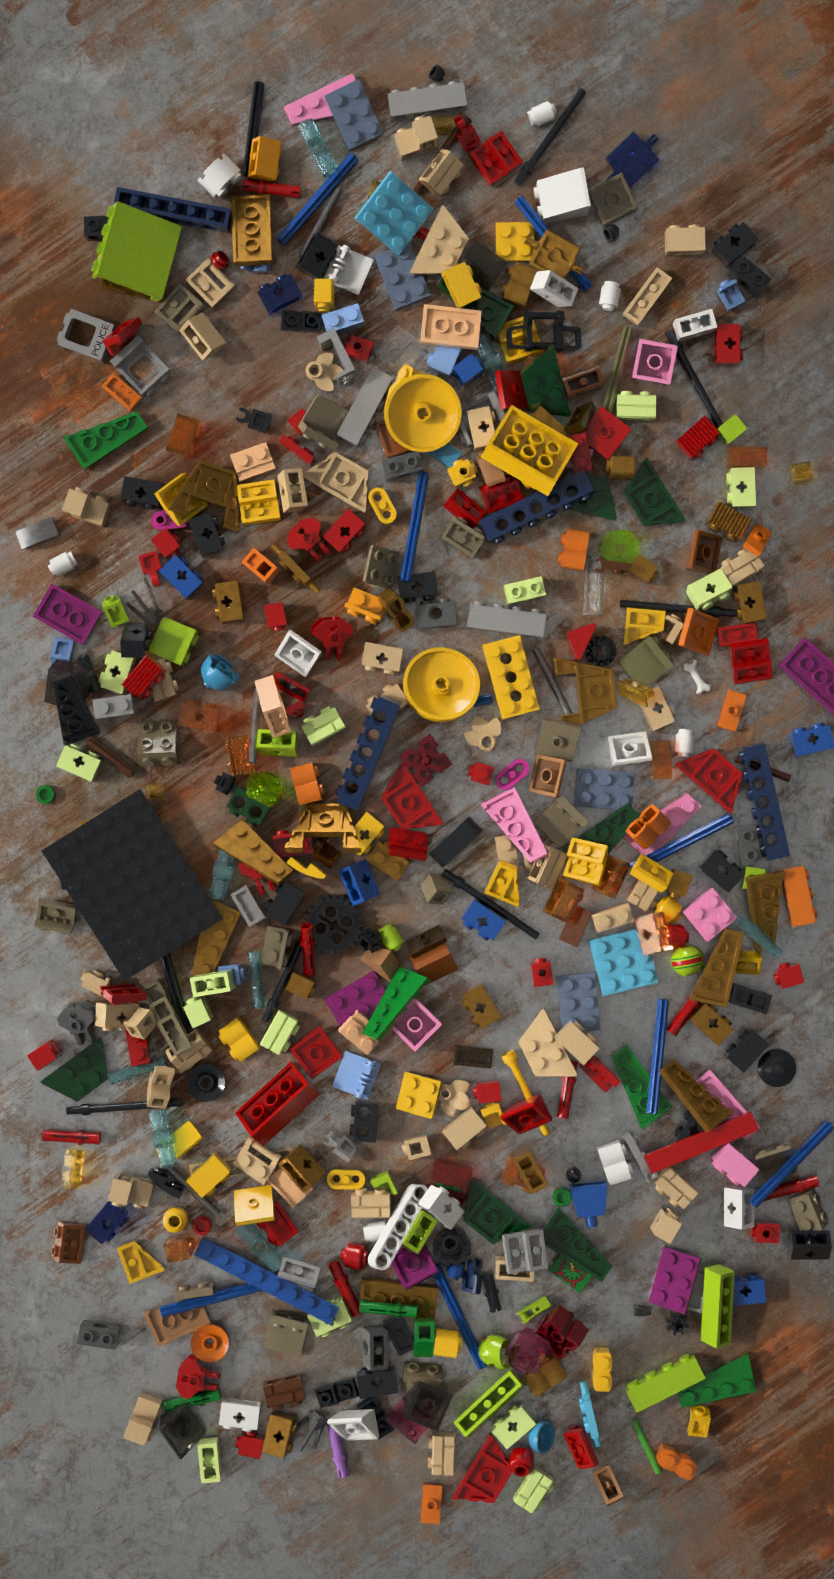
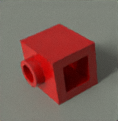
M352 335L350 339L346 340L344 348L349 358L368 364L374 348V342Z
M167 528L151 539L167 560L180 554L179 550L182 547L179 544L182 541L175 533L171 534Z
M284 603L264 605L268 629H273V632L285 630L284 627L288 626Z
M475 762V765L471 764L468 775L471 776L470 780L489 786L494 767Z
M546 958L534 959L535 962L531 963L534 987L554 985L550 960L546 961Z
M785 962L779 964V968L774 969L773 979L775 985H779L781 989L805 983L798 963L790 964Z
M499 1079L476 1082V1087L473 1088L474 1099H478L479 1104L502 1101Z
M754 1220V1227L750 1228V1236L753 1237L756 1243L779 1244L780 1224L778 1221Z
M255 1430L252 1432L242 1431L241 1436H237L235 1448H239L237 1455L260 1459L265 1435L258 1434Z

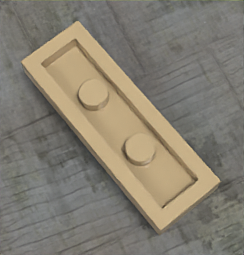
M656 267L622 315L638 326L672 278Z

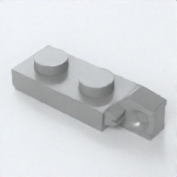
M628 1132L622 1134L621 1138L646 1181L650 1183L658 1178L657 1172L650 1173L644 1158L645 1152H640L637 1146L640 1143L636 1136Z

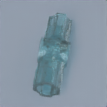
M313 119L302 121L298 128L323 177H330L339 169ZM317 145H322L320 150L314 151Z
M487 333L479 336L478 350L476 351L484 365L483 371L485 375L488 376L495 393H498L495 371L503 370L504 366Z
M219 849L217 861L214 863L213 881L209 897L226 901L229 882L232 880L234 871V858L227 855L221 849Z
M166 1109L151 1110L149 1112L153 1131L151 1133V1141L154 1148L157 1149L160 1168L174 1167L178 1165L174 1148L175 1135L169 1126Z
M253 1224L241 1225L235 1228L234 1231L251 1248L252 1253L258 1256L272 1273L280 1268L283 1260L282 1256ZM256 1242H263L265 1248L262 1250L255 1247Z

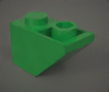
M414 1318L413 1357H433L434 1318Z

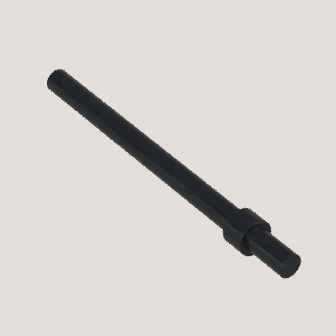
M579 89L532 157L521 167L522 171L514 181L516 185L520 186L525 178L531 175L535 169V164L585 96V90Z
M672 329L664 332L670 344L678 345L676 355L718 429L723 422L686 357L682 343L678 342Z
M620 600L621 608L632 607L687 613L688 608L696 609L694 606ZM712 606L707 610H700L716 618H719V616L735 617V609Z
M444 869L441 875L451 881L453 886L458 889L461 888L535 940L538 938L540 933L464 882L465 879L462 877H457L447 869Z
M300 935L272 998H269L266 1004L268 1007L262 1018V1021L269 1023L274 1010H277L279 1006L278 1001L302 951V946L300 945L302 935Z
M181 1098L169 1099L167 1107L182 1106ZM147 1101L101 1105L81 1104V1106L66 1107V1114H82L84 1116L90 1115V1113L150 1109L153 1107H147Z

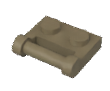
M179 283L154 312L177 334L181 335L179 331L188 319L196 316L199 311H203L205 305ZM192 302L194 304L192 309L176 324L174 322L176 317Z

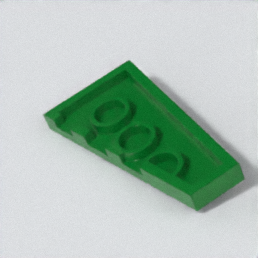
M399 966L362 1034L381 1042L396 1024L395 1020L397 1017L406 1012L408 1009L407 1005L413 998L416 1000L421 994L419 991L424 985L427 986L431 980Z

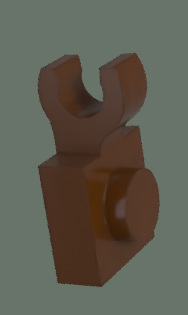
M597 558L596 562H601L603 567L602 569L595 568L594 571L602 573L607 569L612 570V574L623 575V573L629 571L630 563Z

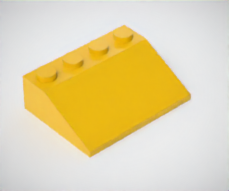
M511 405L487 444L481 458L549 496L578 443Z

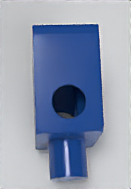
M606 1181L569 1184L577 1216L586 1218V1227L598 1226L597 1216L605 1215Z

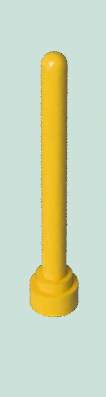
M516 1051L506 1052L501 1056L504 1064L510 1066L525 1099L533 1097L517 1064L518 1056ZM547 1125L539 1126L542 1134L548 1136L550 1131Z

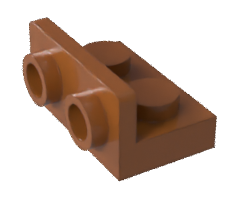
M58 1221V1225L54 1229L55 1245L52 1246L51 1251L55 1261L58 1263L81 1264L86 1228L84 1224Z

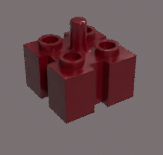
M428 734L418 742L420 745L418 749L414 751L411 747L399 756L408 769L413 766L416 770L413 776L421 787L434 779L432 774L438 770L441 774L453 765L444 752L442 754L438 753L436 748L439 745L431 734Z
M559 1305L551 1311L550 1315L547 1314L540 1319L531 1336L541 1345L546 1344L549 1347L548 1351L561 1360L570 1351H574L581 1345L589 1329L582 1322L573 1320L574 1314Z

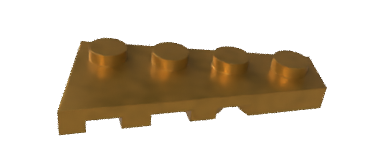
M242 819L213 843L215 848L223 850L230 857L238 859L245 866L253 868L260 875L277 885L283 883L293 874V870Z
M783 870L745 877L753 944L756 952L775 948L778 927L777 919L780 912L779 903L780 896H782V880L785 873Z
M211 899L223 919L199 934L192 975L215 972L241 915L240 911Z
M724 928L689 997L690 1000L727 1008L744 932Z
M362 1277L360 1299L371 1302L393 1304L401 1302L404 1305H418L417 1318H434L435 1320L438 1286L417 1284L408 1290H404L400 1281Z

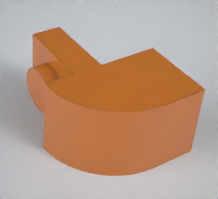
M255 548L242 560V563L267 585L281 572Z

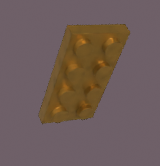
M270 194L232 196L234 266L272 264Z

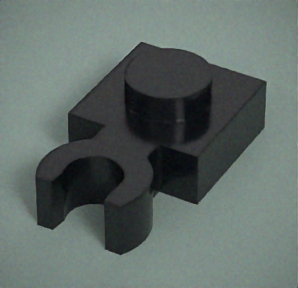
M245 408L239 409L240 412L245 413V417L242 419L237 417V422H249V429L264 434L267 433L272 419L271 414L253 409L252 414H250Z

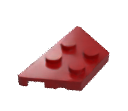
M715 748L675 764L678 769L729 814L733 812L734 802L743 773Z
M403 762L400 763L381 796L382 801L400 828L412 829L442 825V820Z
M489 1433L453 1493V1500L466 1499L473 1502L484 1501L486 1503H494L511 1476L509 1460L492 1434Z

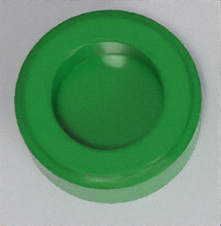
M42 785L36 791V799L42 804H50L56 797L54 788L49 785Z
M558 1187L553 1192V1201L557 1206L566 1207L571 1203L572 1194L568 1188Z

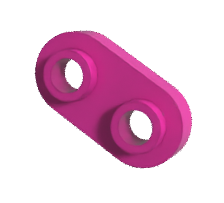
M165 510L157 511L151 517L153 527L160 531H163L165 528L168 530L183 529L189 524L188 520L183 525L178 526ZM159 517L164 518V522L161 524L157 522Z
M523 759L514 760L496 775V786L501 790L510 789L528 774V763ZM517 765H522V772L516 771ZM502 777L508 778L507 784L501 783Z

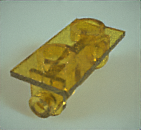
M629 678L623 681L616 680L620 696L646 708L648 707L647 700L652 699L655 694L652 688L644 685L640 686L639 683Z
M66 1149L63 1166L69 1167V1170H63L61 1182L63 1188H68V1190L80 1188L84 1150L74 1151V1149Z

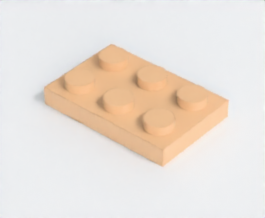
M424 304L420 344L478 350L482 311Z

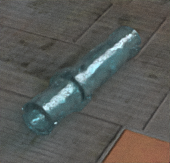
M740 914L735 919V924L745 931V935L756 941L774 960L782 955L783 950L770 940L756 923L753 924L744 914Z
M248 951L249 969H247V972L250 974L253 1009L265 1008L261 977L263 968L260 966L259 951Z
M164 1056L151 1059V1064L134 1068L127 1065L124 1066V1069L108 1073L111 1085L127 1079L130 1081L133 1077L154 1071L155 1066L167 1067Z

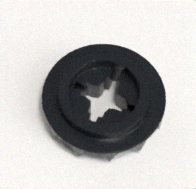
M596 636L589 641L586 647V656L592 664L606 666L616 656V645L612 639L606 636ZM595 645L599 647L607 645L605 653L608 657L603 654L595 657L598 652Z

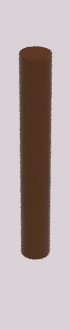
M737 755L735 762L741 764L739 755ZM753 760L750 762V768L756 770L760 767V763ZM771 768L772 776L787 782L790 781V774Z

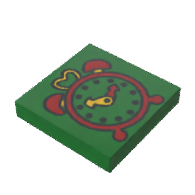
M558 1255L548 1269L578 1293L582 1291L592 1275L561 1255Z

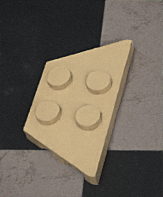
M441 206L409 274H442L444 271L457 265L469 238L445 206Z
M334 452L323 461L315 464L308 471L303 472L305 480L365 514L368 470Z
M545 1009L540 1011L518 1043L535 1077L578 1076L565 1048L554 1038L557 1032Z

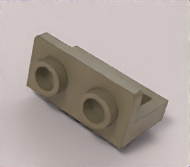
M453 517L442 534L441 539L473 559L485 541L484 532L476 527L474 529L467 526L468 522L461 517L457 519Z
M40 898L34 927L43 931L51 930L61 934H71L76 923L77 906Z
M815 1188L810 1189L807 1193L791 1196L788 1199L800 1231H820L826 1227L828 1215L822 1208L820 1195L816 1193Z
M204 1281L190 1286V1284L180 1285L174 1292L175 1300L179 1302L190 1298L214 1295V1292H216L215 1283Z
M406 1361L404 1363L401 1392L439 1396L443 1367L441 1365Z

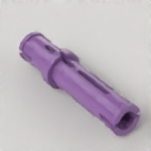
M326 1420L333 1450L332 1459L337 1468L338 1478L349 1477L348 1456L343 1447L342 1437Z

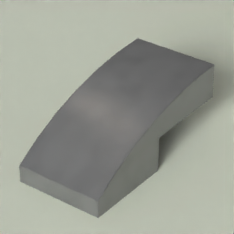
M54 517L44 519L15 532L22 550L61 535Z

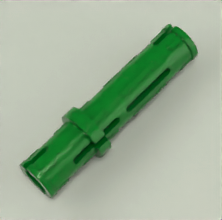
M361 1300L359 1312L394 1315L396 1318H400V1316L417 1318L418 1305H404L401 1302L393 1304Z
M220 1388L217 1391H198L190 1399L179 1397L163 1401V1408L165 1413L197 1405L205 1406L206 1403L222 1400Z

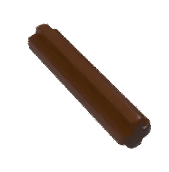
M91 737L87 741V747L100 755V757L126 777L131 778L136 772L135 768L96 738Z

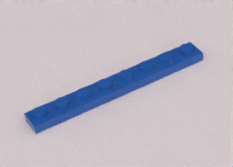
M202 1238L194 1253L195 1256L329 1325L332 1324L340 1308L205 1238Z

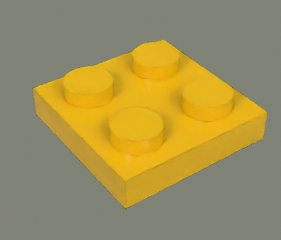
M496 222V263L530 262L534 248L524 244L528 236L534 239V227L531 223Z
M405 1071L396 1109L433 1119L443 1081Z

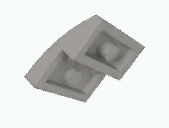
M542 1229L502 1235L508 1274L524 1271L532 1272L548 1268Z

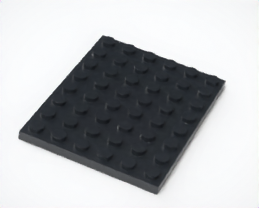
M141 789L41 850L124 981L223 919Z

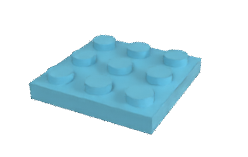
M389 171L354 219L395 254L400 255L434 208L393 172Z
M644 926L588 940L602 996L659 983Z

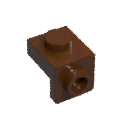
M325 837L323 840L319 838L313 847L316 850L312 856L331 869L342 853L326 843L329 837Z

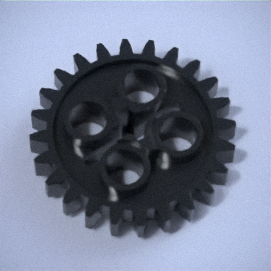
M333 893L331 899L327 894H325V900L318 897L319 903L316 904L312 901L314 908L307 907L310 914L304 915L308 919L307 922L311 923V925L313 924V938H315V945H318L316 951H320L323 948L324 955H326L328 950H330L332 956H334L335 951L342 955V949L349 952L348 946L350 945L355 948L353 941H359L357 935L363 933L359 930L360 927L365 926L359 922L364 919L363 916H358L361 909L355 910L356 905L349 904L350 898L344 901L342 894L339 899L336 898L335 893ZM329 906H333L336 909L335 914L331 917L325 914V910ZM319 915L326 917L332 922L337 920V925L347 930L348 934H344L335 927L330 929V924L320 919ZM345 916H349L352 919V923L348 927L343 926L341 923L342 918ZM319 922L324 923L326 926L325 931L322 933L315 931V926ZM338 932L342 935V939L340 942L334 943L331 937L334 933Z

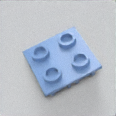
M345 1051L332 1087L351 1093L357 1098L368 1100L381 1063Z

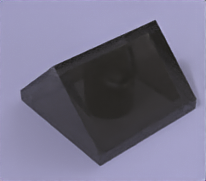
M477 240L465 253L460 264L465 262L466 265L471 267L474 283H478L481 288L488 292L508 263Z
M418 1380L405 1395L403 1417L438 1432L453 1395Z
M186 1403L161 1415L159 1431L178 1458L183 1459L206 1431Z

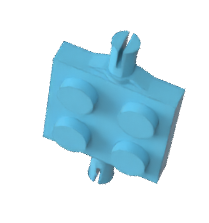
M581 1381L579 1383L582 1397L578 1398L582 1415L586 1414L583 1417L586 1434H591L594 1447L602 1446L599 1435L600 1431H598L590 1399L591 1392L589 1391L587 1381Z

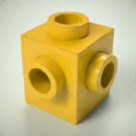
M463 458L453 462V466L447 469L455 489L462 485L464 488L474 483L473 480L476 479V473H478L474 462L470 463L468 459L464 461ZM465 471L467 474L462 475L460 472Z

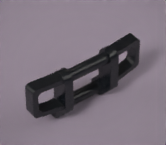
M527 309L524 314L523 325L511 326L506 329L507 349L531 352L532 350H548V347L553 345L556 352L578 350L582 347L581 329L579 327L563 325L565 318L564 310L534 312L531 309ZM533 319H554V342H533ZM523 330V345H513L512 331ZM563 331L575 333V346H564Z

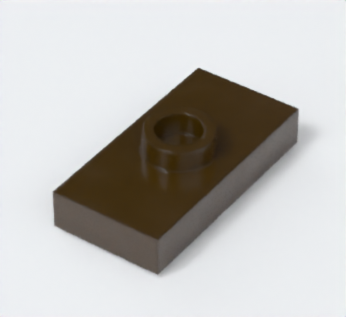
M440 925L405 941L412 958L447 942Z
M455 1045L453 1065L491 1068L493 1049Z

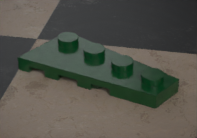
M442 277L437 288L454 303ZM481 288V298L462 307V309L482 311L480 327L496 340L514 305Z
M625 804L577 839L607 845L609 854L627 834L628 826L638 819L640 814L630 805ZM570 844L562 848L566 853L568 852Z
M557 1207L543 1228L545 1246L602 1282L611 1269L612 1264Z

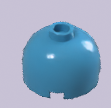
M211 653L201 666L204 685L209 689L213 688L218 691L230 689L239 680V674L237 671L234 673L231 669L233 665L219 654L213 656V653Z

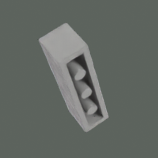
M452 81L448 85L442 86L440 84H432L428 88L417 86L410 88L408 91L396 89L388 93L391 122L414 119L423 115L428 117L467 111L464 82Z
M372 367L337 433V438L356 448L360 444H364L368 436L365 434L369 427L372 428L377 418L374 417L378 410L381 411L386 401L383 399L388 393L389 388L393 385L392 376Z
M474 601V604H470L467 628L535 638L544 637L547 614H542V610L531 609V612L523 611L524 608L515 606L512 607V610L504 609L505 605L493 604V607L485 606V602Z

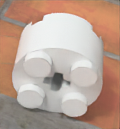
M225 153L222 154V160L218 157L203 172L205 175L203 180L201 177L198 179V182L213 198L218 197L221 199L228 192L227 187L230 184L234 186L241 179V170Z

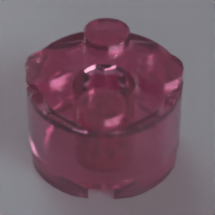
M525 1327L523 1330L516 1332L506 1348L505 1356L507 1355L509 1358L507 1362L520 1373L532 1372L531 1375L536 1374L549 1355L550 1342L535 1333L533 1329Z

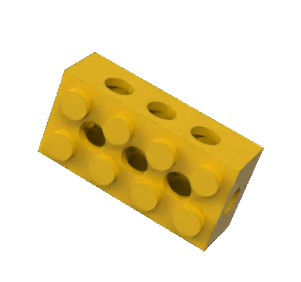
M520 635L482 645L501 720L540 710ZM503 654L511 657L509 664L501 662L500 657ZM506 674H515L516 681L513 683L507 682L505 679ZM513 691H517L521 695V699L517 702L513 701L510 697Z

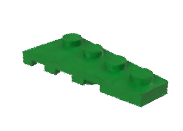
M138 411L90 429H84L78 433L64 436L63 438L83 469L86 470L149 428Z
M626 1044L611 1057L643 1130L673 1106L660 1090L658 1113H647L650 1075Z
M748 1353L727 1362L717 1369L709 1371V1373L704 1375L706 1379L678 1392L681 1408L757 1392Z

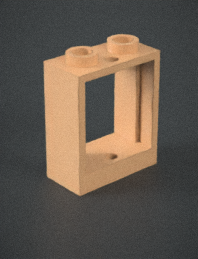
M273 675L256 680L255 685L261 708L272 737L275 738L290 733L291 729L283 700Z

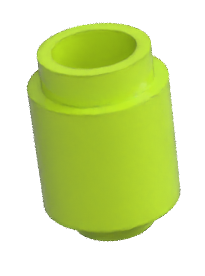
M391 923L378 930L382 936V943L387 950H392L394 953L403 947L401 944L404 941L396 927H393Z

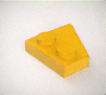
M627 607L623 644L627 645L630 642L663 631L666 611Z
M499 860L484 893L518 907L520 896L517 866Z
M135 1240L116 1247L129 1284L165 1271L164 1267Z

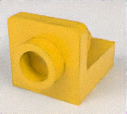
M701 1405L690 1406L688 1436L707 1438L711 1421L709 1407Z

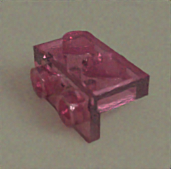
M405 1396L393 1406L386 1418V1421L392 1427L396 1428L415 1444L434 1420Z

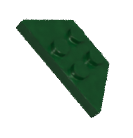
M552 345L548 347V350L542 356H538L533 360L530 366H526L520 372L529 410L536 411L542 406L549 414L570 417L555 349Z
M645 458L623 493L643 526L685 522L684 516L649 459Z
M570 470L564 479L573 475L574 471ZM586 474L595 493L592 494L591 499L585 502L580 500L574 503L575 506L568 510L616 521L617 516L608 479ZM576 487L569 488L567 494L569 496H575L578 492V489ZM553 496L550 499V503L553 505L560 502L559 496Z
M102 1038L97 1039L40 1082L78 1102L109 1079Z
M474 1178L471 1180L463 1221L489 1242L495 1244L502 1240L503 1234L519 1232L531 1226L529 1222Z

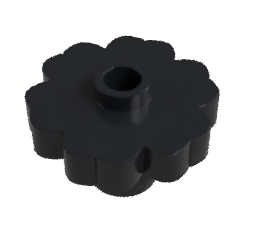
M446 1228L439 1232L437 1235L438 1240L433 1241V1254L438 1256V1262L445 1267H450L452 1264L455 1267H459L461 1264L466 1263V1256L471 1254V1242L466 1239V1233L458 1228L453 1229V1231ZM450 1246H455L454 1249L449 1250Z

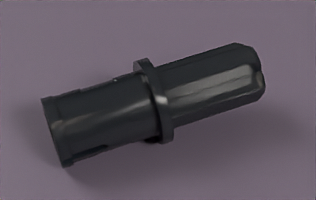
M89 655L80 656L78 661L84 674L82 677H85L90 693L101 690L102 688L96 676L97 671H94Z
M486 1273L482 1276L485 1288L484 1296L487 1297L489 1311L495 1313L496 1309L497 1311L502 1310L498 1298L499 1290L496 1289L493 1274Z

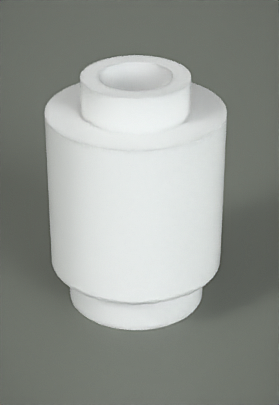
M547 101L532 107L527 114L532 126H541L555 120L554 115L557 114L554 104H550Z
M613 281L604 282L599 305L602 306L603 310L613 311L614 308H618L621 291L619 283Z
M70 551L49 560L51 564L48 567L53 576L57 574L60 577L75 569L74 567L78 563Z
M679 729L678 734H676L674 752L678 753L677 756L689 758V754H693L695 743L694 731Z
M386 1220L368 1223V1225L363 1226L365 1241L377 1242L387 1224Z

